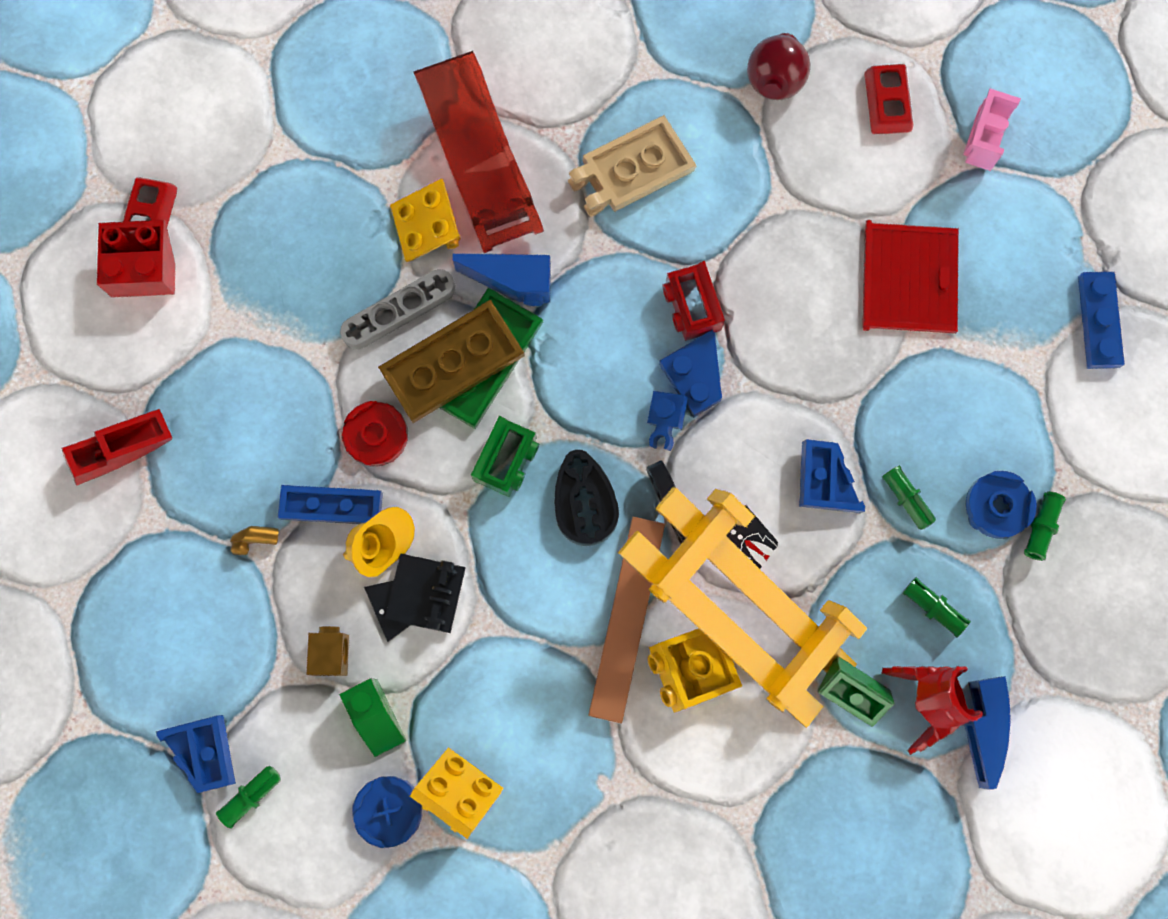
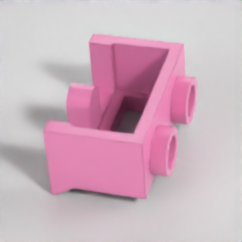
M991 88L989 89L987 98L983 100L978 108L963 154L967 156L965 163L989 171L993 169L1004 152V149L999 146L1003 134L1009 126L1008 118L1019 105L1021 98Z

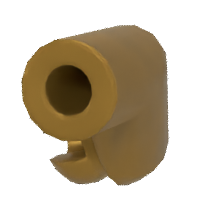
M249 526L232 535L230 551L234 555H247L249 544L277 545L279 529Z

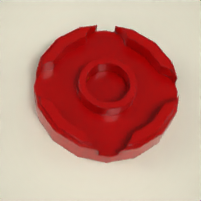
M368 401L356 406L346 416L342 441L346 451L357 462L366 466H384L393 462L403 453L408 442V427L404 417L394 406L377 401Z

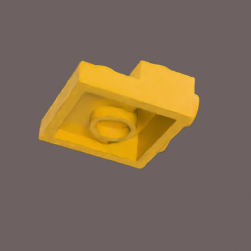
M699 628L649 647L651 652L648 655L649 667L654 674L659 673L663 687L660 689L661 699L667 707L672 708L673 713L743 687L732 659Z

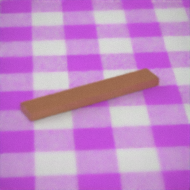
M632 517L627 541L635 531H639L651 544L660 550L665 523ZM624 558L588 715L621 724L623 722L650 597L648 589L652 585Z

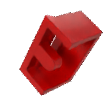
M705 261L667 273L666 283L662 284L663 293L667 303H673L676 312L672 314L673 323L677 332L682 331L684 340L687 341L700 337L712 329L714 332L721 331L725 319ZM692 279L695 280L707 316L696 321H692L680 283Z

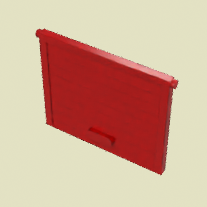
M866 220L863 289L864 331L876 328L954 334L958 332L959 228L872 223V220Z

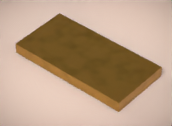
M491 300L378 366L412 423H415L523 358L525 353Z

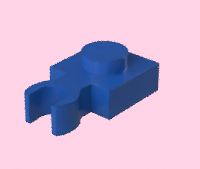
M653 391L647 423L656 426L649 438L650 447L657 449L658 440L665 437L664 449L667 451L672 450L674 445L672 429L682 430L688 397L680 394Z

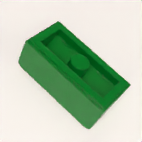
M838 656L832 662L818 688L819 694L871 727L895 704L890 689Z

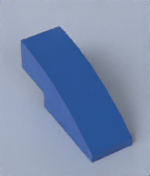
M1006 676L968 682L975 711H982L983 716L977 721H970L964 724L978 786L987 790L997 789L1009 747L1011 719Z

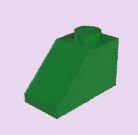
M370 678L339 694L355 729L374 757L407 741L378 679Z

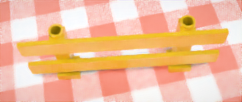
M673 487L655 509L686 538L683 543L667 559L639 531H635L619 550L618 554L652 584L648 590L663 603L669 600L769 693L766 700L781 712L786 709L807 728L824 706L806 689L822 670L826 673L828 672L837 656L856 667L857 663L840 647L849 635L860 639L868 628L847 607L827 600L820 609L826 618L818 626L726 537L735 524L747 527L755 517L732 493L715 488L707 498L713 507L704 515L676 487ZM706 559L801 648L785 669L690 580Z

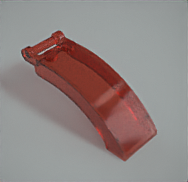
M470 51L413 71L446 163L483 254L493 251L492 247L524 235L530 233L537 235L544 232L531 193L509 146L482 69L474 52ZM526 216L528 218V221L489 235L486 233L488 230Z

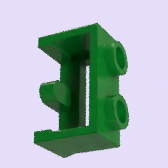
M499 416L471 473L473 481L507 497H510L513 490L518 491L526 473L522 472V469L527 460L533 461L539 448V443L536 442V432ZM511 432L522 437L523 440L504 480H501L489 473L508 433Z

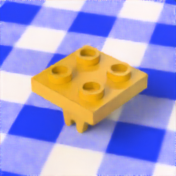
M448 747L415 786L410 797L421 804L425 811H430L449 825L453 832H458L468 839L504 788Z

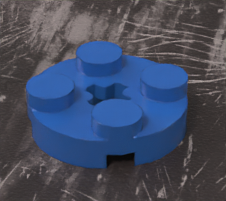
M1008 471L989 473L977 479L967 493L965 505L969 524L974 529L991 538L1005 539L1021 533L1033 522L1037 510L1036 497L1032 490L1029 491L1020 476ZM998 496L1003 497V503L1009 506L1008 509L1003 510L1001 513L997 512L993 506V501H996Z

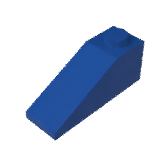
M453 253L452 260L457 272L517 302H524L527 306L535 307L541 306L543 303H550V255Z

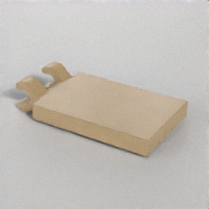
M665 115L583 155L584 165L569 172L571 178L568 180V183L574 192L582 189L589 182L592 184L596 193L585 198L587 204L584 205V209L589 217L600 213L608 205L611 206L614 212L694 172L696 164Z

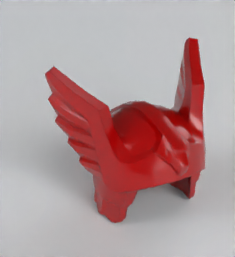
M892 666V668H882V674L918 681L915 707L932 726L928 727L908 748L907 752L910 755L931 747L939 740L947 737L948 734H953L960 726L970 721H977L983 716L982 711L967 708L965 696L957 678L968 670L966 666H956L953 668Z

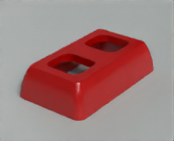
M893 64L869 67L864 74L871 132L873 134L911 132L913 130V117L906 65ZM897 72L899 74L900 86L883 87L881 85L880 73ZM899 100L903 103V115L887 116L884 113L883 102Z
M136 177L122 222L131 221L133 216L139 215L149 217L150 220H164L168 226L178 188L172 183ZM148 186L159 189L155 203L149 204L137 201L141 187Z

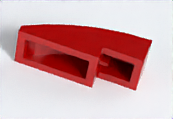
M160 409L94 431V437L61 449L77 486L119 469L173 440Z

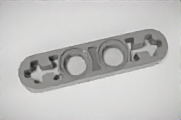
M434 270L343 322L340 329L343 341L352 349L365 348L448 301L455 293V283L452 275L445 270ZM440 280L442 283H446V290L441 292L438 288L435 289V281ZM425 286H426L427 292H429L430 297L432 298V299H430V300H428V301H427V298H426V296H425L424 291L421 289V288H423V287H425ZM410 294H416L421 297V303L415 309H408L404 306V300ZM382 310H389L393 313V319L389 324L380 325L376 322L377 313ZM368 318L375 329V331L371 332L370 328L367 327L368 325L365 322V320ZM353 327L362 330L360 332L362 336L360 339L356 340L354 336H351V329Z

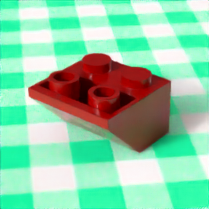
M164 220L99 223L97 285L110 297L175 295L176 264L167 225Z

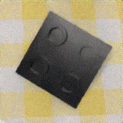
M400 553L385 620L451 633L466 567L454 565V563L441 560L439 562Z

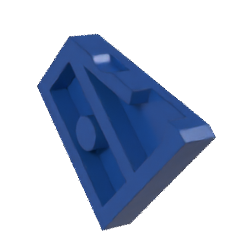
M713 329L659 361L660 367L676 392L688 397L686 407L693 418L721 402L722 393L717 346Z
M809 439L802 441L799 507L852 513L865 512V505L863 501L859 502L852 483L855 481L850 470L844 464V456L839 444Z
M223 715L156 731L157 738L160 742L165 741L175 755L173 760L180 769L186 772L188 781L197 793L236 784Z

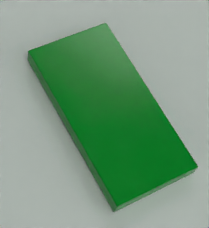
M487 288L474 309L491 300L525 352L543 324V319L494 290ZM519 360L441 406L440 409L476 429Z

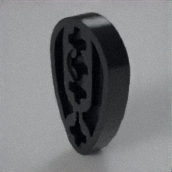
M570 451L565 456L555 486L554 504L557 525L561 533L569 541L581 546L597 545L607 540L616 529L619 507L615 492L601 466L586 451ZM574 458H580L582 463L587 462L588 464L583 467L582 482L579 480L576 470L574 468L569 469V465L574 464ZM586 489L587 494H593L594 498L589 499L590 510H596L597 514L592 516V524L600 528V530L595 532L594 538H589L587 533H581V529L586 528V521L584 517H578V513L583 511V505L581 501H575V497L580 495V490Z

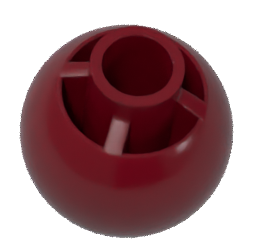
M789 33L774 35L762 40L753 49L748 60L747 73L750 84L758 94L770 100H785L796 95L804 87L810 74V58L805 47L795 36Z

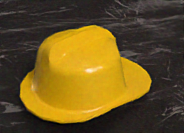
M388 507L380 511L370 520L357 525L349 532L345 542L346 551L343 553L344 558L351 561L361 575L366 577L380 575L399 559L400 553L405 554L410 548L415 533L412 517L406 510L399 507Z

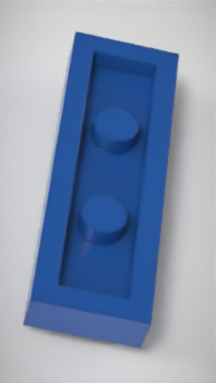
M1082 272L1078 276L1087 369L1121 368L1125 363L1115 272Z
M281 485L278 519L362 524L381 511L383 492L381 490Z

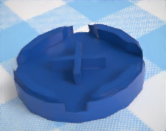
M383 776L368 782L357 793L352 806V816L357 833L368 844L379 848L396 847L408 841L418 830L423 817L422 805L410 797L414 787L407 780L396 776Z

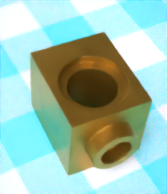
M321 626L319 627V633H308L306 675L348 676L349 635L340 633V627Z

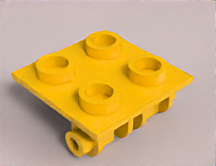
M442 178L390 204L407 263L443 245H446L447 249H454L459 246L458 241H460L461 237L457 230L453 209L451 208L448 192Z

